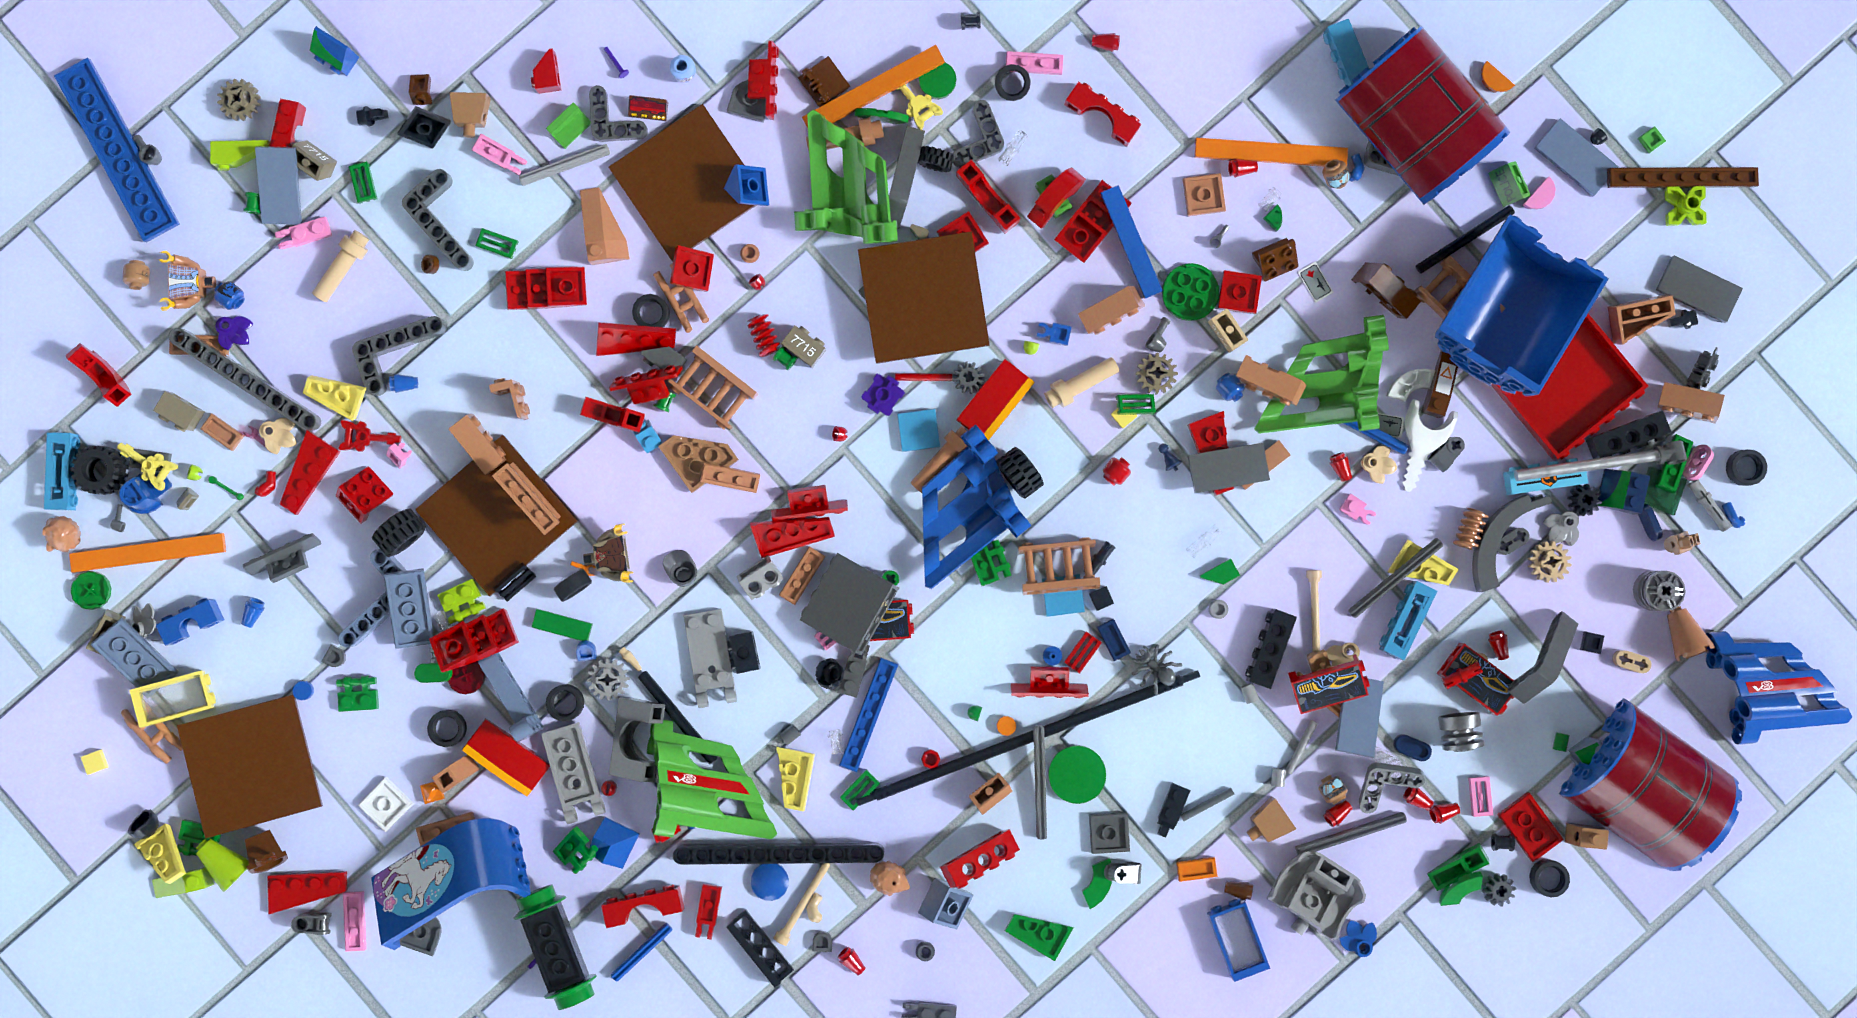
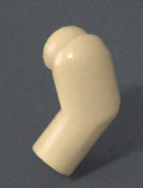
M816 892L807 904L806 909L809 920L819 923L822 920V914L818 911L817 906L823 897Z

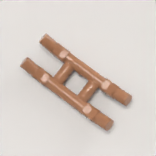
M660 271L653 274L686 333L693 330L684 314V311L691 307H694L702 323L709 321L705 310L692 289L678 285L670 289ZM684 290L689 300L679 305L674 295Z
M145 701L149 720L159 718ZM128 709L121 711L127 726L165 764L170 762L172 758L157 745L162 738L165 737L169 743L180 751L183 750L180 739L163 722L155 724L159 732L150 738L144 731L146 727L139 728L138 722Z

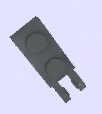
M867 645L862 659L855 657L856 653L851 651L838 693L857 698L867 664L866 659L870 645Z
M903 1002V1008L918 1009L917 1015L903 1014L902 1018H956L957 1005Z

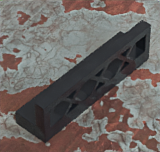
M746 909L728 923L726 928L774 988L794 971L791 964ZM744 916L750 921L749 929L741 928L737 923ZM751 932L759 933L762 936L761 944L751 941ZM763 948H771L774 951V959L765 958L763 956ZM775 963H783L788 970L780 976L775 970Z

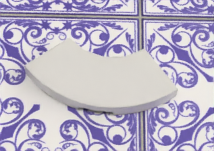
M1416 369L1403 374L1391 385L1386 396L1405 402L1414 390L1420 388L1430 389L1435 370Z

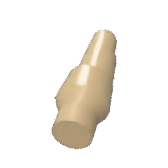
M625 647L618 651L622 655V659L627 663L629 662L638 672L642 670V667L631 651Z

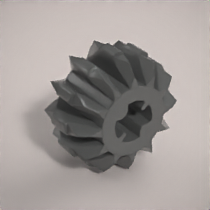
M966 361L964 364L965 368L960 364L957 366L961 372L954 371L953 374L959 377L952 380L953 382H960L955 388L959 389L963 386V394L966 392V388H969V394H973L972 387L979 391L980 388L977 384L984 385V381L979 378H984L985 374H978L982 370L981 366L975 370L976 363L973 362L972 366L969 367ZM968 373L972 374V378L974 380L966 382V378L963 376L965 374L967 376Z
M1495 873L1494 878L1490 875L1487 876L1489 882L1484 881L1483 885L1487 887L1482 889V893L1486 894L1485 900L1490 901V904L1494 906L1498 904L1500 907H1503L1504 902L1511 904L1509 897L1515 898L1512 891L1517 890L1516 887L1511 886L1514 881L1508 879L1505 874L1500 876V874ZM1499 886L1502 887V890H1499L1497 893L1496 890L1499 889Z

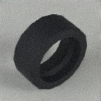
M1010 64L1004 66L995 77L996 91L1005 100H1020L1027 95L1030 89L1031 80L1029 73L1019 65ZM1016 71L1023 77L1024 85L1020 92L1008 94L1002 88L1001 81L1007 72Z
M646 294L639 297L633 304L632 315L638 326L665 327L669 321L670 311L664 299L655 294ZM651 301L656 302L662 308V317L653 324L644 322L640 317V309L643 304Z
M1745 449L1734 452L1726 462L1728 478L1739 486L1758 484L1767 474L1768 465L1766 459L1756 450ZM1745 456L1751 457L1756 464V473L1750 479L1742 478L1737 471L1738 460Z
M582 569L560 582L554 588V592L561 602H564L587 588L592 583V580L586 571Z
M563 684L549 692L546 698V708L552 718L558 721H569L581 714L585 700L582 692L577 687ZM560 692H570L576 698V707L569 714H561L555 709L554 699Z
M454 710L439 711L431 717L427 726L429 738L433 743L441 747H449L461 742L467 731L464 717ZM443 717L453 718L458 724V732L452 739H442L436 732L437 722Z
M1543 859L1535 863L1529 874L1530 884L1533 889L1539 894L1550 898L1559 897L1564 894L1570 884V875L1566 867L1551 859ZM1546 867H1553L1560 873V882L1554 889H1544L1539 883V875Z

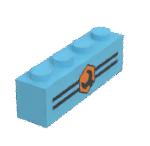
M1578 458L1566 459V463L1578 461ZM1559 461L1547 462V465L1559 464ZM1540 463L1528 465V468L1540 467ZM1521 466L1511 467L1509 472L1503 473L1506 495L1588 483L1587 471L1516 481L1514 477V471L1520 470Z

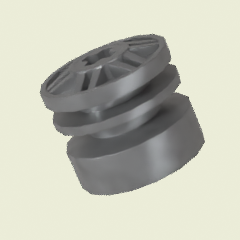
M1647 571L1639 575L1633 586V595L1636 602L1642 608L1651 611H1670L1679 607L1686 593L1685 584L1681 577L1670 571Z
M1480 712L1452 713L1438 717L1440 730L1449 731V734L1442 736L1441 740L1451 741L1442 745L1443 750L1465 752L1484 746V740L1475 739L1482 737L1483 733L1473 731V728L1481 726Z

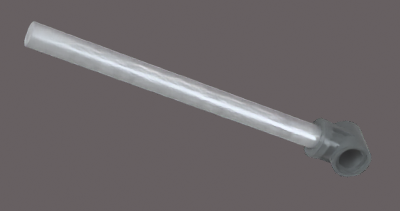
M1673 441L1664 444L1663 447L1660 445L1655 446L1651 451L1515 470L1514 477L1516 481L1654 461L1658 465L1664 464V462H1667L1668 465L1687 461L1683 441Z

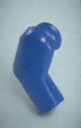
M1360 153L1351 156L1354 165L1352 172H1349V181L1351 182L1361 179L1365 170Z
M1731 502L1722 505L1727 519L1734 528H1740L1746 524L1743 516H1737Z

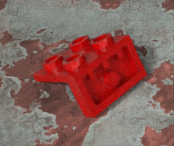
M366 467L340 485L335 496L362 524L367 520L372 510L393 496V492L370 467Z

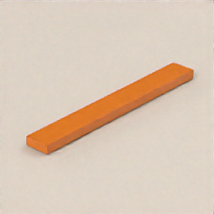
M934 45L815 109V111L825 116L831 123H835L855 112V109L872 103L944 64L945 60L937 45ZM806 114V115L802 116V119H803V121L805 122V124H806V126H807V128H808V121H807V114Z
M1196 138L1194 158L1233 160L1237 158L1263 163L1325 167L1327 162L1337 159L1345 162L1347 166L1348 148Z
M224 533L70 553L71 573L226 552Z

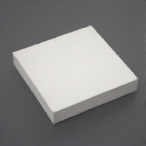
M385 777L358 806L383 831L387 832L414 803L390 779Z

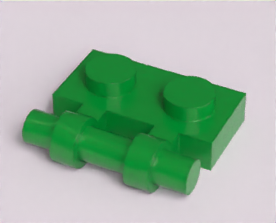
M999 539L992 542L993 550L989 551L986 545L971 557L981 587L1000 580L997 572L1002 571L1005 578L1012 575L1010 563H1007L1004 555L1005 550L1001 546ZM996 555L1000 565L997 567L994 566L991 556Z
M363 675L361 678L348 676L344 677V679H337V687L344 686L345 692L337 693L338 712L379 709L378 690H370V685L377 684V678ZM353 686H362V691H353Z
M184 819L181 823L178 839L184 840L185 844H178V851L185 856H197L196 853L199 850L193 847V843L200 844L204 839L207 842L212 839L219 843L221 834L205 838L200 822Z
M576 826L552 852L564 865L571 863L573 865L571 871L577 874L587 866L588 861L593 860L598 847L592 845L591 848H588L586 844L590 840ZM578 853L582 855L581 858L577 856Z

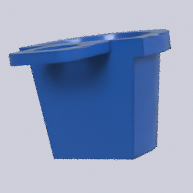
M139 474L121 487L119 492L120 499L133 512L139 514L152 513L163 506L158 497L172 487L168 477L164 480L165 489L161 491L156 489L150 480H143L142 474Z

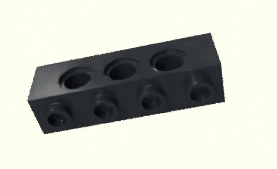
M1659 411L1585 440L1592 458L1596 459L1609 457L1616 453H1619V455L1631 452L1630 448L1634 446L1637 449L1649 445L1647 441L1653 439L1655 442L1666 438L1665 435L1672 431L1664 411ZM1645 426L1649 428V435L1644 433ZM1627 433L1632 436L1631 442H1628L1626 439ZM1609 440L1614 442L1613 449L1608 445Z
M1273 608L1267 612L1265 629L1260 631L1258 640H1260L1259 646L1254 648L1252 665H1249L1245 672V676H1247L1246 681L1268 689L1272 688L1297 616ZM1276 624L1281 629L1278 635L1272 633V627ZM1268 643L1274 645L1272 653H1267L1265 650ZM1261 661H1266L1267 663L1265 671H1260L1259 669Z

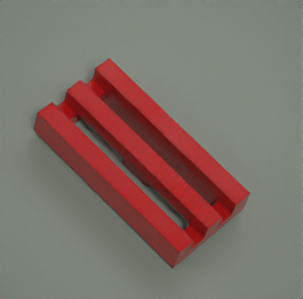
M1086 631L1064 663L1080 674L1102 642ZM1087 637L1090 638L1075 661L1071 663L1070 660ZM1094 641L1096 644L1094 645L1092 650L1086 656V658L1081 663L1079 668L1076 667L1080 659L1083 657V655L1086 653V651Z

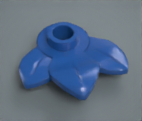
M1350 920L1346 927L1347 935L1340 938V943L1345 950L1354 951L1359 957H1367L1372 953V943L1377 939L1376 927L1373 922L1362 927L1358 922ZM1361 944H1365L1364 950H1360Z

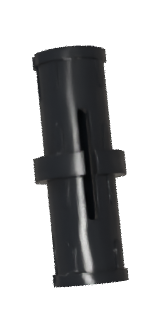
M1108 541L1105 542L1097 554L1092 556L1093 575L1099 571L1102 565L1105 566L1107 558L1116 549Z

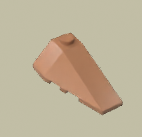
M600 188L580 190L588 262L591 265L630 260L627 240Z

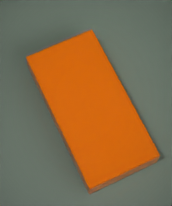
M1215 857L1176 862L1179 882L1218 877Z

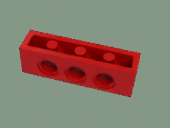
M1010 829L1002 830L940 866V869L950 888L957 887L961 889L968 885L967 881L970 879L976 880L984 875L983 872L987 869L993 870L999 867V862L1002 860L1008 861L1014 858V853L1018 852L1020 848ZM995 846L999 849L998 855L994 853ZM980 855L983 857L982 865L978 861ZM964 864L967 866L968 869L966 874H964L962 870Z

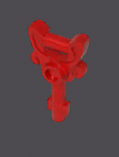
M341 420V425L345 429L344 442L340 444L338 449L347 451L356 448L358 452H363L365 446H369L371 441L387 442V444L393 445L394 443H401L402 437L396 435V433H388V435L371 434V430L367 428L365 422L360 421L358 424L350 421ZM353 430H355L356 439L355 442L352 443Z

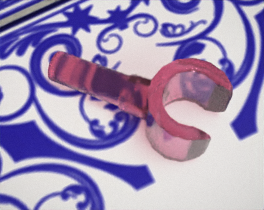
M248 426L252 429V433L248 434L243 431L244 436L255 439L265 447V441L258 435V429Z

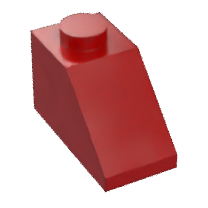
M553 48L548 49L533 69L531 84L532 88H535L539 94L562 91L557 55Z

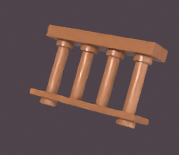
M1448 256L1440 263L1442 271L1426 288L1419 286L1414 290L1417 293L1416 297L1422 303H1427L1443 320L1448 313V310L1444 307L1463 289L1471 276L1451 256ZM1448 275H1452L1456 279V284L1438 302L1431 293ZM1500 304V311L1502 313L1505 307Z
M696 345L692 350L695 354V360L677 383L672 379L668 381L672 384L670 388L678 395L682 392L716 418L717 421L715 423L723 430L726 427L731 430L733 427L728 424V421L746 399L748 400L751 397L755 400L758 393ZM706 362L711 366L709 373L692 394L688 393L682 387L700 364L703 365ZM721 374L726 378L724 380L725 383L709 404L705 406L697 399L714 377ZM731 387H738L741 390L739 392L740 395L723 417H719L713 412L714 408Z
M514 462L511 464L506 463L492 475L544 535L560 523L558 519L561 516Z
M1085 537L1073 542L1041 545L1024 543L1018 547V555L1025 554L1027 581L1026 584H1022L1023 596L1099 589L1100 577H1095L1092 573L1090 548L1095 547L1096 541ZM1072 549H1082L1085 571L1083 579H1076L1073 576ZM1063 550L1066 578L1063 581H1056L1051 551ZM1044 552L1047 579L1045 582L1037 583L1032 553Z

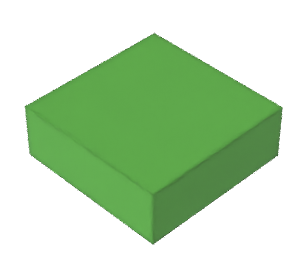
M1655 126L1637 138L1648 153H1651L1666 142Z

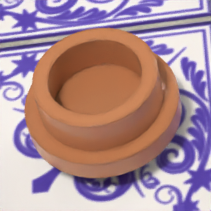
M747 244L741 249L740 255L746 263H754L758 260L760 252L755 245Z

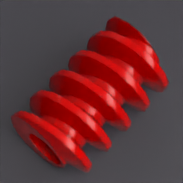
M769 314L758 315L747 321L750 322L747 325L748 328L753 329L750 332L751 336H756L753 339L754 343H759L756 349L762 350L759 353L760 357L771 355L779 350L776 347L780 345V342L773 341L777 338V335H771L775 329L768 328L772 322L765 321Z

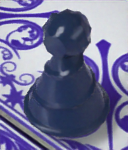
M1160 444L1158 450L1164 454L1166 471L1174 469L1176 472L1178 470L1177 466L1182 463V460L1168 452L1169 447L1167 444Z

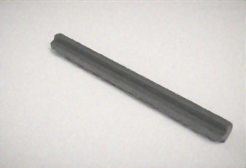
M1438 538L1432 540L1348 610L1352 617L1357 618L1441 549L1443 543Z
M1035 725L1033 727L1036 837L1037 839L1044 840L1047 839L1044 727L1042 725Z
M1403 812L1298 845L1295 847L1296 852L1299 855L1307 851L1323 850L1406 823L1407 818Z

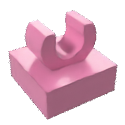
M394 443L388 448L386 454L399 469L406 464L407 458L412 453L411 450L406 453L401 450L405 446L404 443H400L398 446Z

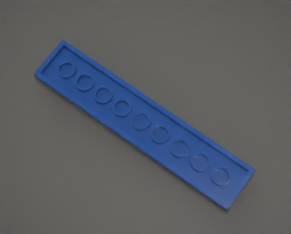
M87 57L54 75L142 240L147 243L180 225L148 164L140 160V149L133 141V136L91 59Z

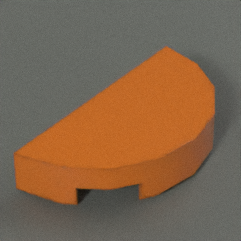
M1488 61L1484 63L1481 68L1482 83L1488 90L1502 93L1508 92L1515 86Z

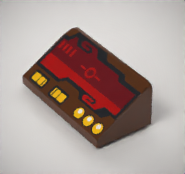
M629 95L628 117L666 121L669 103L666 99Z

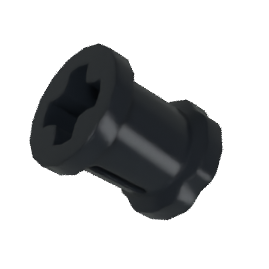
M976 12V14L961 13L962 30L974 27L981 29L980 12Z
M1493 833L1491 836L1492 850L1508 849L1510 852H1513L1515 849L1514 835L1501 836Z

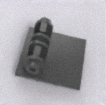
M1718 347L1715 348L1712 356H1710L1711 353L1708 351L1700 353L1694 365L1698 369H1692L1687 379V386L1691 388L1698 386L1700 390L1702 387H1707L1711 378L1710 371H1715L1719 363Z

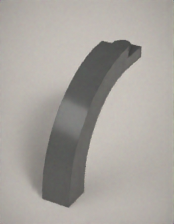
M1542 494L1532 497L1529 495L1520 496L1502 506L1490 517L1482 529L1484 532L1479 534L1481 540L1476 541L1479 546L1475 547L1473 552L1472 574L1476 592H1485L1500 586L1496 573V554L1503 534L1521 515L1533 509L1551 504L1550 496L1543 497Z

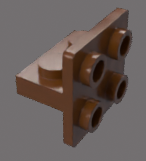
M1286 237L1252 252L1253 259L1261 269L1264 282L1299 267L1294 239L1288 240Z

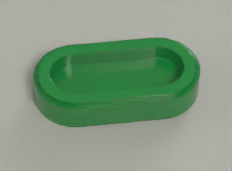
M427 663L418 665L414 675L420 683L447 682L452 677V670L441 672L438 663Z

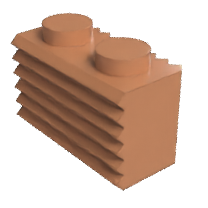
M997 773V775H994V778H991V780H988L987 783L985 782L984 785L979 787L978 790L972 792V795L969 794V798L983 815L1009 795L1012 789L1002 775Z

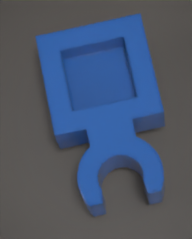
M1039 323L1038 327H1043L1045 333H1037L1036 336L1038 338L1048 336L1050 337V343L1068 346L1071 326L1053 323L1052 328H1049L1047 324Z

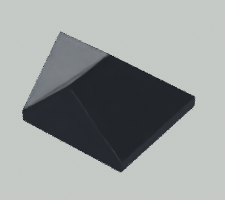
M415 106L399 129L398 135L433 149L450 125L451 120Z

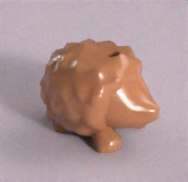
M56 516L46 521L42 534L47 541L46 550L48 552H52L54 549L68 552L69 549H74L81 542L79 526L71 518Z
M882 861L876 863L870 871V882L878 892L890 897L893 893L910 889L909 882L905 876V869L896 863Z

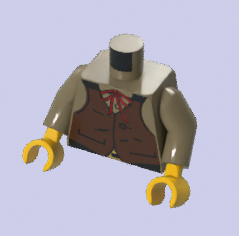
M621 523L604 532L597 539L596 544H593V553L583 554V560L585 565L595 564L596 571H600L601 575L612 581L632 583L633 580H629V574H633V571H630L626 537L624 536L628 532L622 531V526L625 523Z

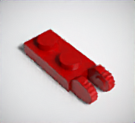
M703 883L696 920L695 937L700 938L702 924L709 925L707 939L712 940L723 886Z

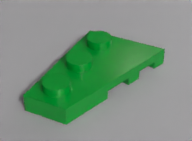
M1014 914L1004 931L1049 959L1056 961L1074 927Z

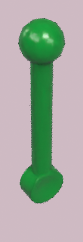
M209 477V483L216 484L236 496L237 500L244 498L242 493H237L217 481L216 477Z

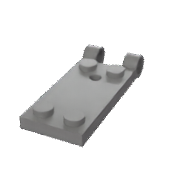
M722 609L683 615L698 708L709 707L707 689L725 687L727 704L737 702ZM709 666H715L716 670L714 673L709 672Z
M580 722L541 733L566 823L571 824L578 821L573 805L587 800L591 801L595 816L604 814L606 812L605 805L600 796ZM574 780H579V787L573 785Z

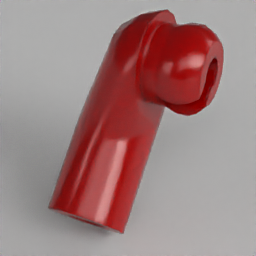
M266 471V481L255 488L257 496L265 497L275 490L276 472Z

